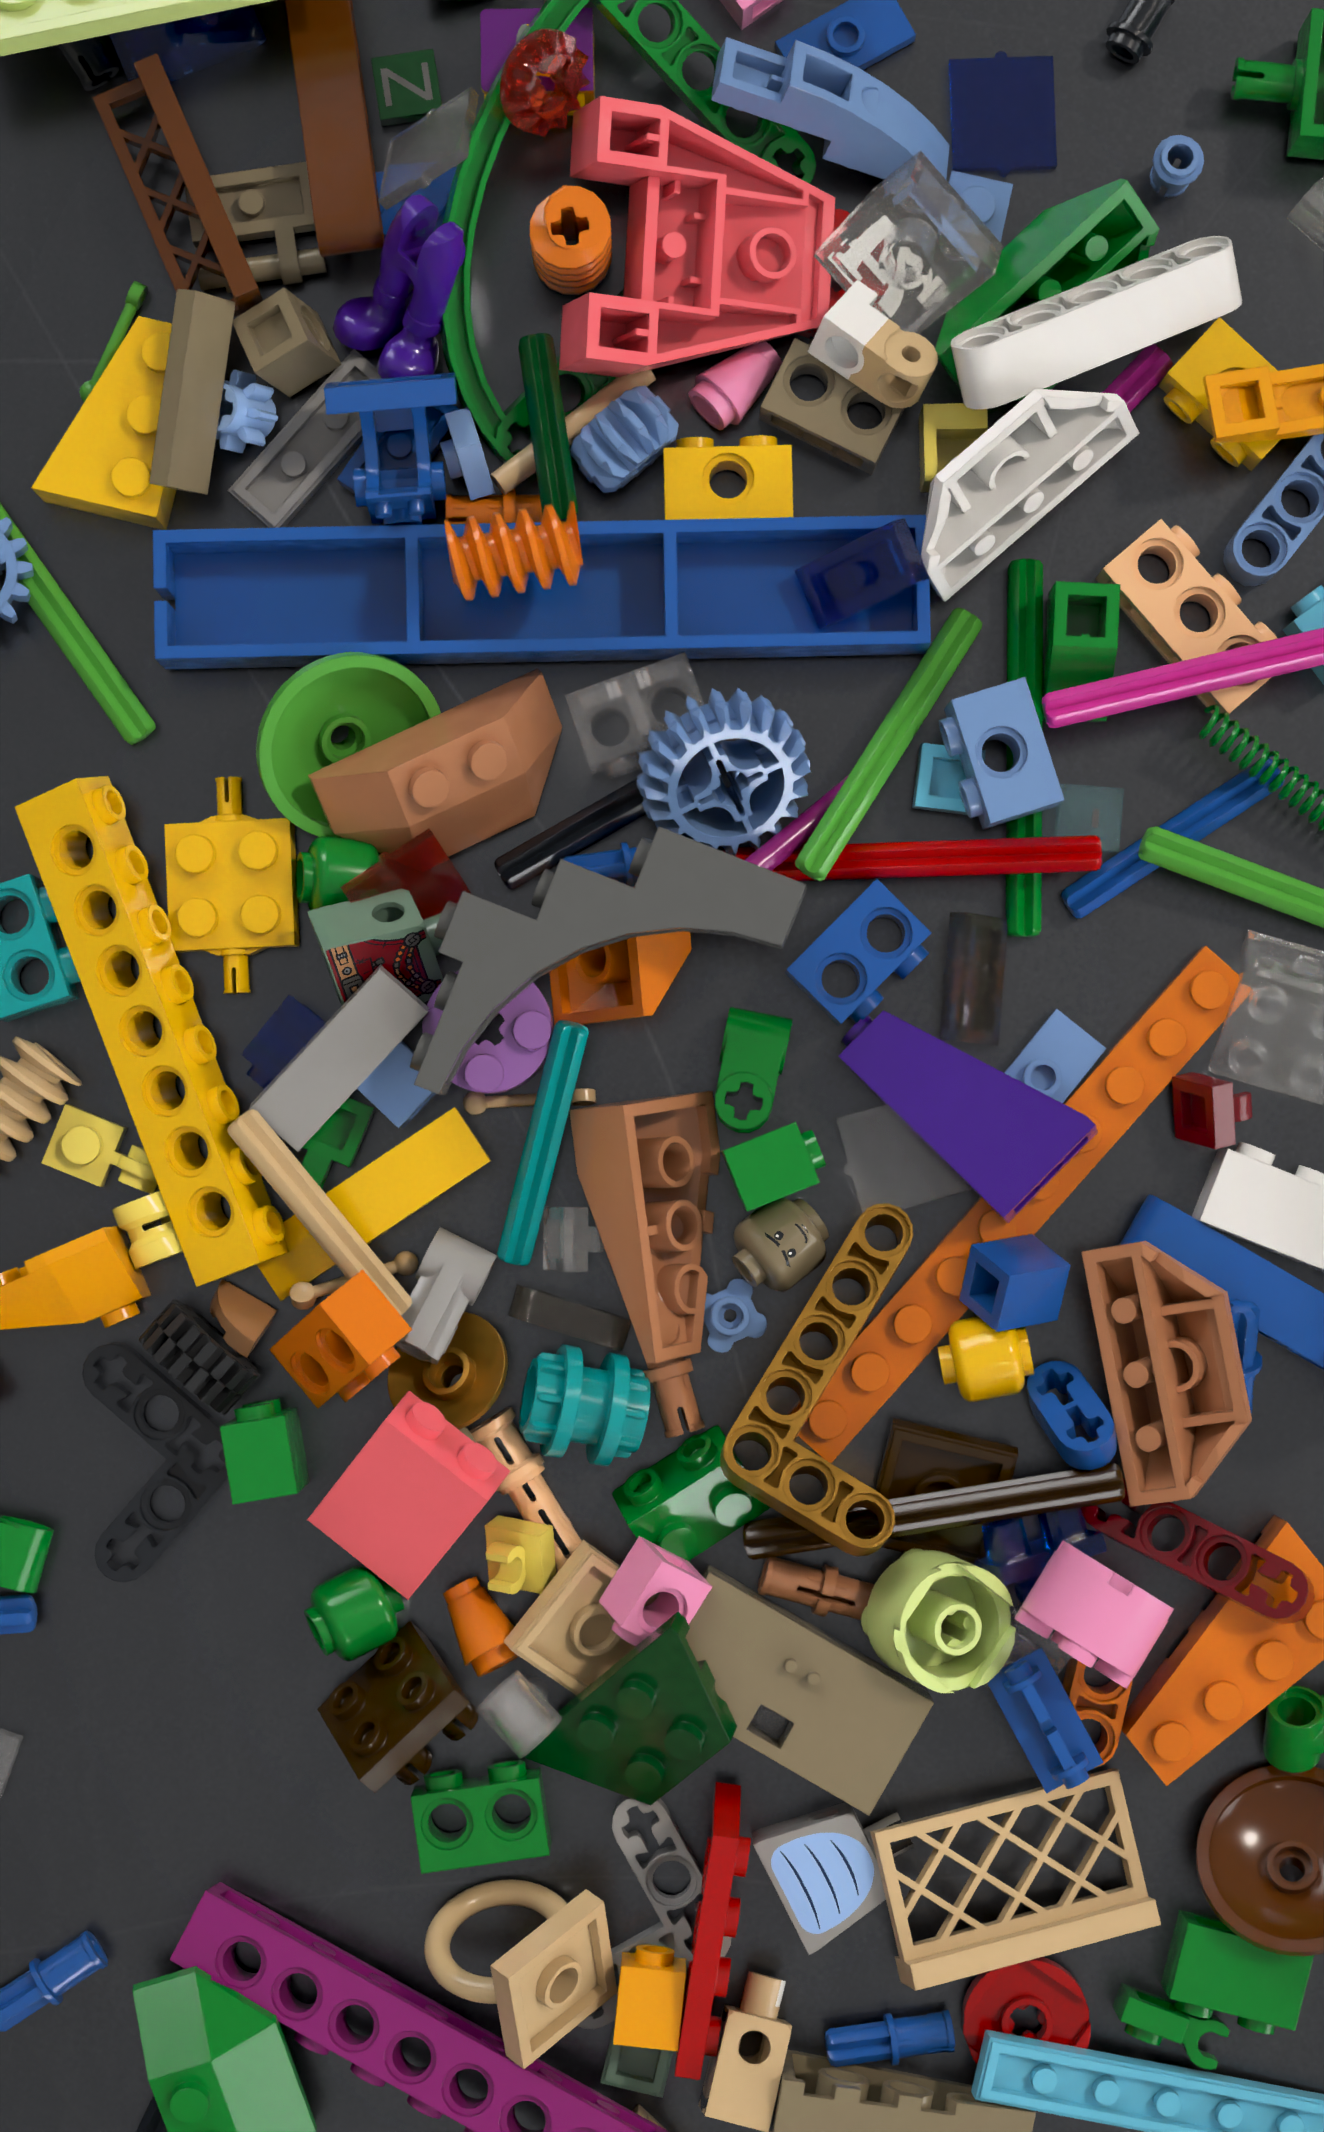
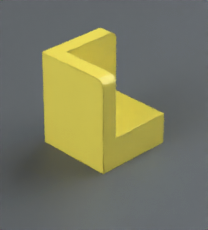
M964 403L923 404L919 415L920 492H929L930 483L935 475L987 431V409H970Z

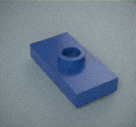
M848 0L776 40L774 49L778 55L787 58L795 40H798L864 70L915 42L916 34L897 0Z

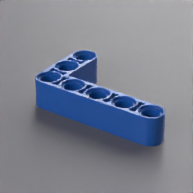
M1148 1194L1119 1245L1147 1241L1227 1291L1229 1301L1238 1299L1242 1302L1255 1303L1260 1309L1258 1333L1324 1371V1293L1171 1204Z

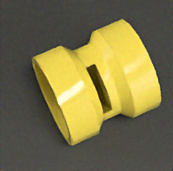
M160 1191L112 1209L118 1228L126 1231L129 1236L131 1245L128 1254L134 1269L148 1266L183 1252ZM156 1221H161L162 1225L156 1226L146 1231H144L142 1228L143 1226L154 1223Z

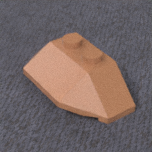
M537 668L311 773L308 777L328 825L335 835L372 844L379 853L418 869H423L535 816L561 734L562 724L543 674Z
M1147 1241L1083 1251L1081 1253L1130 1507L1192 1499L1198 1494L1252 1422L1228 1292Z

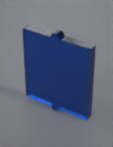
M999 51L996 53L995 58L949 59L952 170L957 172L998 171L1000 176L1006 177L1011 170L1056 169L1057 147L1053 56L1007 57L1005 52Z

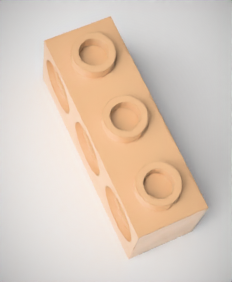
M1162 519L1107 564L1095 578L1099 583L1121 584L1119 607L1169 664L1277 639L1276 635L1264 623L1258 621L1253 625L1237 607L1242 602L1241 597L1225 577L1219 573L1211 577L1198 562L1196 557L1200 554V551L1192 538L1177 525L1170 529ZM1146 554H1154L1161 557L1169 569L1168 580L1159 584L1146 581L1138 570L1139 557ZM1197 602L1207 609L1210 615V626L1207 631L1194 632L1184 626L1180 618V608L1183 603ZM1270 678L1206 692L1196 696L1206 707L1219 705L1220 713L1228 712L1230 714Z

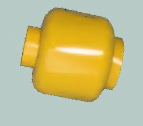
M980 1317L957 1320L953 1322L948 1332L949 1345L937 1347L944 1385L957 1383L960 1395L968 1402L1016 1395L1024 1387L1025 1376L1034 1375L1032 1356L1025 1327L996 1332Z

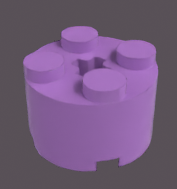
M534 983L497 1014H500L505 1020L499 1027V1031L504 1037L502 1041L497 1045L488 1040L482 1041L479 1045L475 1042L468 1050L452 1083L477 1093H504L523 1086L542 1069L546 1061L554 1025L550 1007ZM441 984L436 988L428 1001V1013L424 1016L422 1022L423 1033L427 1032L434 1035L443 1011L434 1007Z

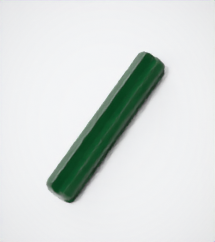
M548 333L530 334L520 338L518 350L542 514L544 506L552 504L561 522L567 519L570 502L574 501L576 516L578 514V504L554 340Z

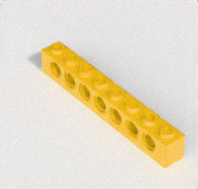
M109 776L75 778L15 806L196 1287L288 1253L289 1249L284 1239V1222L278 1210L271 1205L261 1178L262 1174L228 1134V1127L239 1117V1104L233 1091L225 1084L216 1060L217 1048L211 1032L203 1025L193 999V982L185 968L180 965L171 942L169 919L163 909L157 905L147 878L149 873L147 861L143 853L133 842L125 820L126 808L122 796L112 786ZM87 837L90 838L93 845V857L91 860L86 853ZM110 896L112 897L116 905V916L114 920L110 916L108 910V901ZM132 956L136 959L139 966L137 980L131 971ZM154 1016L158 1018L162 1027L161 1039L154 1032ZM177 1076L180 1077L184 1084V1099L179 1096L176 1090ZM199 1135L206 1142L208 1149L207 1159L200 1153L198 1147ZM222 1196L226 1198L230 1205V1220L222 1211Z

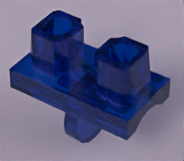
M1080 1508L1038 1514L1043 1538L1028 1542L1022 1517L984 1523L982 1531L987 1557L975 1560L974 1564L995 1575L1005 1586L1029 1578L1030 1580L1015 1585L1016 1596L1023 1603L1054 1551H1057L1063 1540L1090 1557L1107 1551L1103 1532L1087 1529Z

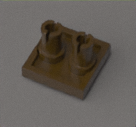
M411 1621L402 1627L392 1640L380 1646L377 1652L346 1682L338 1685L330 1697L317 1708L359 1781L374 1793L394 1775L404 1785L416 1783L420 1779L416 1773L408 1768L410 1763L424 1775L432 1765L431 1752L424 1746L441 1730L450 1740L458 1741L462 1739L466 1734L463 1729L454 1723L456 1718L468 1729L472 1730L479 1716L478 1709L469 1702L425 1633Z

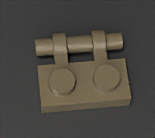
M306 162L210 176L239 244L249 240L276 238L277 254L246 258L256 283L282 279L284 285L303 282L304 275L327 272L325 257H321L319 247L298 250L297 233L316 231ZM185 186L186 201L188 204L194 206V203L187 190V187ZM189 216L192 242L195 248H197L205 229L201 220ZM200 268L198 279L201 290L226 287L227 293H232L226 278Z

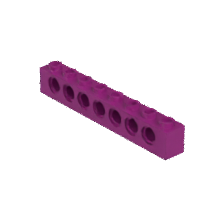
M222 1882L205 1890L170 1958V1961L184 1969L197 1966L211 1975V1980L239 1992L276 2015L280 2023L296 2031L294 2039L303 2047L321 2055H328L329 2051L336 2053L352 2062L350 2070L360 2079L379 2087H384L386 2082L408 2094L406 2100L414 2109L436 2119H440L444 2114L464 2125L465 2129L463 2132H669L538 2058L528 2067L522 2069L506 2057L502 2038ZM238 1942L250 1943L258 1950L261 1957V1966L257 1973L243 1970L236 1962L235 1948ZM293 1974H305L314 1981L317 1987V1999L314 2004L302 2003L294 1997L290 1988ZM359 2005L370 2012L374 2021V2030L371 2035L357 2034L349 2027L346 2020L348 2006ZM417 2037L427 2044L431 2053V2061L428 2066H414L406 2060L402 2052L404 2038ZM474 2069L480 2072L488 2084L487 2096L472 2098L466 2095L458 2082L459 2071ZM531 2101L540 2106L545 2114V2127L540 2130H529L523 2127L515 2115L516 2103Z

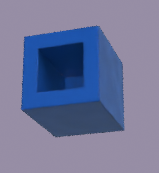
M1033 1234L971 1244L959 1301L996 1332L1057 1321L1071 1265Z

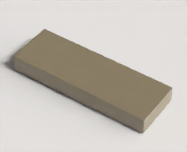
M177 289L149 484L208 495L236 304L234 301L196 290Z

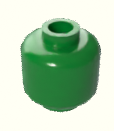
M334 836L317 837L312 841L308 852H299L297 857L295 884L298 902L307 903L311 911L316 908L391 891L392 872L390 861L379 860L376 847L366 842Z
M357 1565L313 1588L310 1596L311 1607L304 1610V1615L311 1633L324 1655L328 1656L335 1653L342 1660L349 1662L379 1648L396 1636L398 1622L395 1614L404 1610V1604L400 1594L381 1578L378 1579L365 1566Z

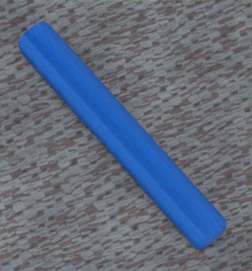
M1269 758L1255 777L1249 778L1248 773L1253 766L1251 765L1159 827L1198 842L1271 794L1268 791V787L1281 771L1277 767L1270 779L1264 785H1259L1258 780L1260 776L1272 764L1273 760ZM1283 780V782L1281 783V785H1280L1278 788H1280V787L1283 786L1285 780ZM1142 838L1104 862L1099 870L1089 872L1063 889L1061 893L1063 902L1073 916L1077 919L1085 917L1160 867L1141 860L1138 856Z

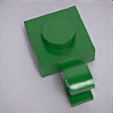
M348 1098L302 1147L307 1150L302 1166L322 1190L333 1161L351 1168L375 1112L373 1107Z
M1121 1982L1112 2007L1119 2020L1126 2023L1124 2031L1127 2034L1157 2046L1161 2044L1163 2038L1179 2044L1182 2043L1188 2057L1195 2065L1203 2069H1216L1218 2060L1209 2052L1198 2049V2042L1200 2037L1208 2032L1228 2038L1230 2030L1224 2021L1212 2015V2018L1207 2019L1186 2014L1177 2010L1174 2007L1175 2003Z

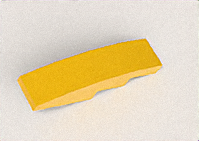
M454 1107L331 1189L326 1195L362 1239L369 1244L439 1197V1195L491 1162V1160L457 1108ZM295 1215L284 1222V1239L289 1252L257 1265L280 1301L290 1296L289 1292L294 1284L298 1282L310 1283L336 1266Z

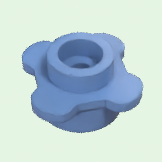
M733 1279L729 1282L727 1289L713 1295L706 1293L704 1322L709 1331L707 1342L710 1348L716 1352L724 1353L729 1351L734 1342L747 1336L759 1338L767 1328L765 1316L756 1311L751 1300L753 1288L746 1280ZM728 1309L736 1312V1319L732 1322L724 1319V1313Z

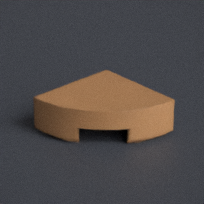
M223 1279L219 1283L210 1303L211 1315L213 1318L217 1317L220 1325L226 1331L223 1339L230 1347L246 1358L266 1332L277 1312L275 1308Z

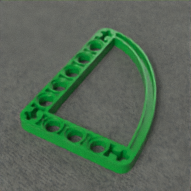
M547 0L518 39L493 81L469 131L452 180L442 223L443 225L450 221L455 222L464 230L463 242L466 249L465 258L462 266L459 268L447 309L442 316L440 335L444 359L449 373H455L457 397L463 408L467 407L470 410L478 434L504 463L521 451L517 449L511 453L508 449L513 440L511 434L507 431L511 424L518 427H526L529 425L525 391L504 412L502 411L487 383L476 349L470 310V267L475 228L486 183L510 122L526 90L548 54L589 0ZM590 0L709 131L775 166H778L776 160L772 157L775 152L779 155L793 152L797 158L792 164L793 172L797 175L796 177L810 184L816 170L815 155L810 146L795 129L757 116L758 121L754 132L747 138L737 137L730 132L726 124V113L729 106L711 100L714 78L710 86L701 91L687 85L682 74L683 62L687 56L695 52L706 55L713 63L715 71L717 56L721 48L678 0H635L630 4L625 14L617 6L626 0ZM647 5L661 6L670 16V32L666 39L661 42L649 41L639 30V14ZM624 288L616 296L623 297ZM559 354L556 357L558 374L573 376L580 384L582 392L577 406L570 411H565V417L617 377L559 370Z

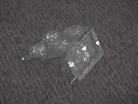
M1247 931L1240 949L1239 983L1209 1061L1211 1073L1324 1105V951L1255 931Z

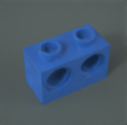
M876 879L784 973L837 1026L841 1025L848 1017L857 1023L860 1019L864 1020L884 999L876 989L893 971L903 980L929 954L921 943L932 932ZM877 918H889L898 924L902 933V940L898 949L885 953L877 951L870 945L867 939V928L871 921ZM832 963H845L856 973L857 987L852 995L845 998H836L825 991L822 985V973L824 968Z

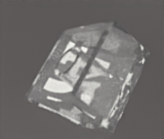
M920 150L871 190L816 250L814 257L845 292L858 279L878 294L873 308L899 325L901 330L920 334L995 275L1003 245Z

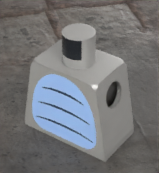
M845 1802L763 1827L751 1833L753 1846L809 1955L821 1949L886 1900L870 1831L903 1823L898 1812L863 1829L853 1807ZM911 1838L890 1843L893 1858L915 1847Z

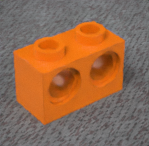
M362 1269L318 1304L269 1350L318 1409L335 1394H338L346 1403L400 1358L401 1355L393 1346L413 1329Z

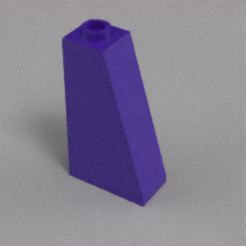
M884 1010L874 1020L869 1015L864 1020L860 1019L841 1041L846 1046L839 1055L843 1063L1007 1223L1098 1133L1096 1125L1086 1115Z

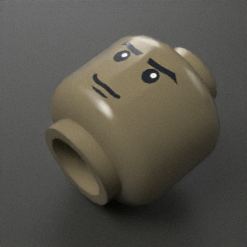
M783 1197L759 1207L737 1225L733 1237L738 1253L732 1257V1261L741 1276L751 1286L757 1287L763 1283L772 1290L785 1292L822 1264L827 1253L824 1242L829 1238V1233L820 1216L807 1202L800 1198L792 1202Z

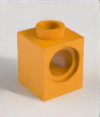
M659 1945L636 1946L635 1953L622 1952L613 2045L678 2051L686 1981V1959L674 1957L675 1951L673 1949Z

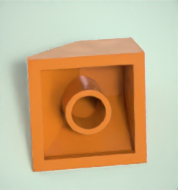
M690 932L632 937L585 952L550 971L554 1027L559 1020L586 1025L652 1016L692 950Z

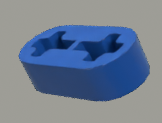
M1050 1361L1035 1368L1034 1375L1028 1377L1026 1386L1030 1408L1062 1459L1069 1466L1079 1470H1094L1109 1463L1117 1451L1115 1425L1110 1413L1081 1371L1073 1364L1065 1361ZM1056 1388L1061 1394L1067 1393L1069 1403L1062 1405L1055 1394L1046 1392ZM1081 1424L1088 1436L1091 1438L1097 1437L1098 1439L1088 1443L1083 1437H1076L1074 1427Z

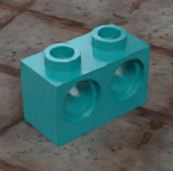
M26 874L0 883V913L8 902L15 899H22L29 910L28 922L19 932L8 934L0 923V1021L10 1022L79 999L75 983L81 981L68 947L62 946L55 925L58 921L45 886L42 885L40 878L32 874ZM41 959L48 968L49 980L42 991L29 995L20 984V972L29 961Z

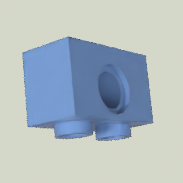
M1025 677L952 699L945 706L944 711L947 718L939 720L942 740L950 757L956 755L960 757L966 776L965 780L958 782L961 799L968 817L978 816L983 830L1054 808L1065 800ZM999 740L1010 747L1013 753V765L1010 770L997 772L990 769L984 763L982 758L984 742Z

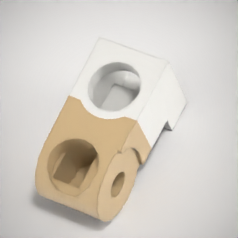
M857 279L824 315L808 353L881 403L894 408L911 407L919 401L938 363L937 352L925 337L914 332L901 330L899 325L873 308L878 294Z

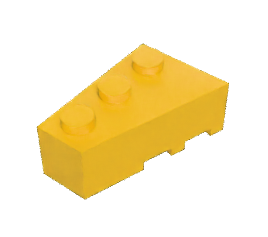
M142 316L137 317L32 485L31 489L44 502L167 530L176 489L149 484L172 323Z

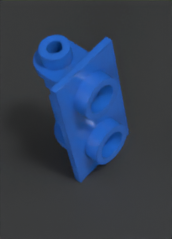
M1042 1647L1002 1667L999 1673L987 1683L1046 1794L1063 1784L1066 1789L1082 1784L1089 1779L1090 1776L1087 1773L1089 1770L1104 1763Z

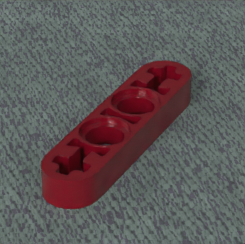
M1124 1478L1125 1498L1121 1502L1130 1510L1142 1515L1139 1518L1137 1527L1127 1519L1116 1514H1111L1107 1521L1104 1522L1106 1513L1099 1505L1081 1508L1087 1523L1104 1536L1273 1622L1280 1624L1295 1623L1304 1618L1312 1608L1315 1598L1313 1584L1309 1577L1293 1563L1172 1502L1151 1504L1145 1512V1505L1130 1507ZM1173 1517L1180 1519L1185 1529V1536L1180 1546L1168 1552L1156 1550L1152 1543V1532L1156 1524L1164 1518ZM1136 1529L1135 1537H1129V1535ZM1222 1546L1235 1547L1241 1554L1242 1564L1240 1571L1229 1580L1220 1581L1213 1579L1208 1571L1210 1555L1214 1550ZM1258 1560L1265 1561V1563L1257 1570ZM1256 1570L1263 1577L1277 1584H1283L1288 1576L1292 1577L1290 1586L1298 1593L1295 1601L1290 1603L1282 1600L1276 1609L1272 1608L1274 1598L1263 1588L1251 1583L1254 1580ZM1250 1585L1249 1595L1241 1594Z

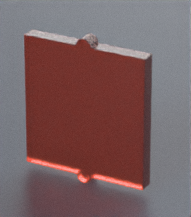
M430 829L422 832L391 854L388 852L381 853L378 858L379 862L340 887L351 903L401 888L409 890L422 919L442 913L448 901L458 904L463 891L472 894Z

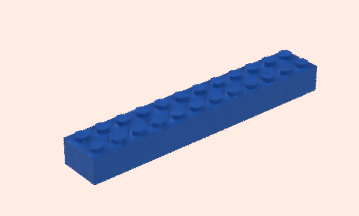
M926 515L580 521L577 523L583 565L580 568L577 585L569 586L561 570L555 569L551 589L544 590L533 572L529 573L525 593L518 594L509 577L506 576L503 578L499 597H492L483 581L479 580L475 597L472 601H466L458 586L453 582L445 524L153 530L154 589L164 600H175V609L168 601H154L155 660L164 669L305 667L323 657L345 652L381 655L395 660L402 665L926 654L931 644L929 576L919 565ZM534 522L535 525H540V523H541V522ZM490 523L479 524L483 533L489 532ZM506 523L509 529L515 528V523ZM451 524L457 537L463 536L465 524Z

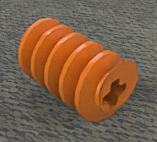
M563 185L536 207L530 219L529 236L533 264L538 277L548 288L561 294L579 295L594 289L606 277L612 264L611 219L605 204L594 192L581 186ZM576 240L577 244L566 245V241Z
M574 501L570 502L567 519L561 522L552 504L544 506L540 525L534 524L526 508L519 509L514 529H509L500 512H494L489 532L483 533L473 515L467 516L463 536L457 537L448 519L444 520L453 582L458 586L466 601L474 599L479 580L483 581L492 597H499L503 578L506 576L509 577L518 594L525 593L529 573L533 572L544 590L551 589L555 569L561 570L569 586L577 585L580 568L583 565Z

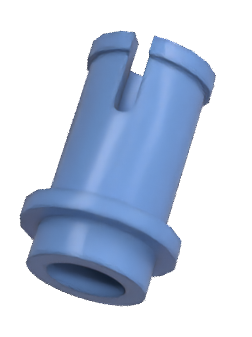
M1174 135L1162 140L1157 146L1149 175L1150 184L1154 191L1159 193L1161 187L1164 186L1168 188L1164 197H1177L1200 175L1204 165L1203 151L1192 138ZM1175 159L1181 160L1178 169L1171 166Z

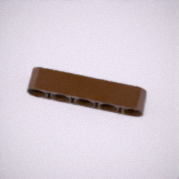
M285 0L313 217L320 255L325 257L381 249L384 243V233L352 0Z

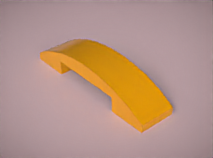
M1324 363L1270 372L1269 365L1205 375L1203 378L1214 442L1267 441L1324 434Z

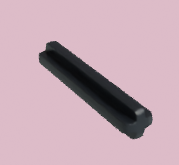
M637 778L498 857L494 865L504 885L508 889H516L542 874L545 869L549 870L558 865L560 859L579 853L645 815L646 812L642 806L644 800L637 787Z

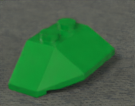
M1120 178L1044 210L951 297L935 350L938 355V361L959 389L960 385L951 349V340L958 334L1148 258L1150 246L1155 245L1160 228L1128 180ZM1058 383L1044 389L1052 390ZM1024 396V397H1022V398H1019V399H1017V400H1014V401H1021V400H1023L1026 396Z
M197 1966L133 1984L132 1992L147 2077L167 2132H317V2125L276 2015L239 1992L211 1980L212 1976Z

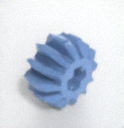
M646 385L626 390L619 398L611 401L606 408L596 414L581 429V433L573 439L570 450L571 456L578 463V469L590 483L594 482L603 493L615 492L617 489L623 488L633 478L638 477L648 466L652 465L663 453V448H668L676 440L679 424L671 415V409L659 395L655 396Z

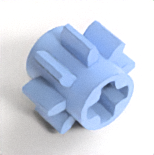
M233 369L230 380H224L216 439H219L220 449L243 453L246 443L264 446L266 444L265 437L272 431L275 422L278 421L276 407L271 399L274 389L257 384L256 375Z

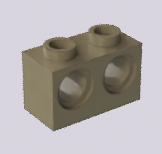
M794 338L760 407L759 420L872 475L905 408H894L881 403L808 353L814 338L810 340L809 344ZM811 374L823 382L826 392L817 400L804 401L794 395L790 384L800 375ZM859 402L871 403L879 409L882 415V422L872 429H860L850 421L847 414L848 409Z

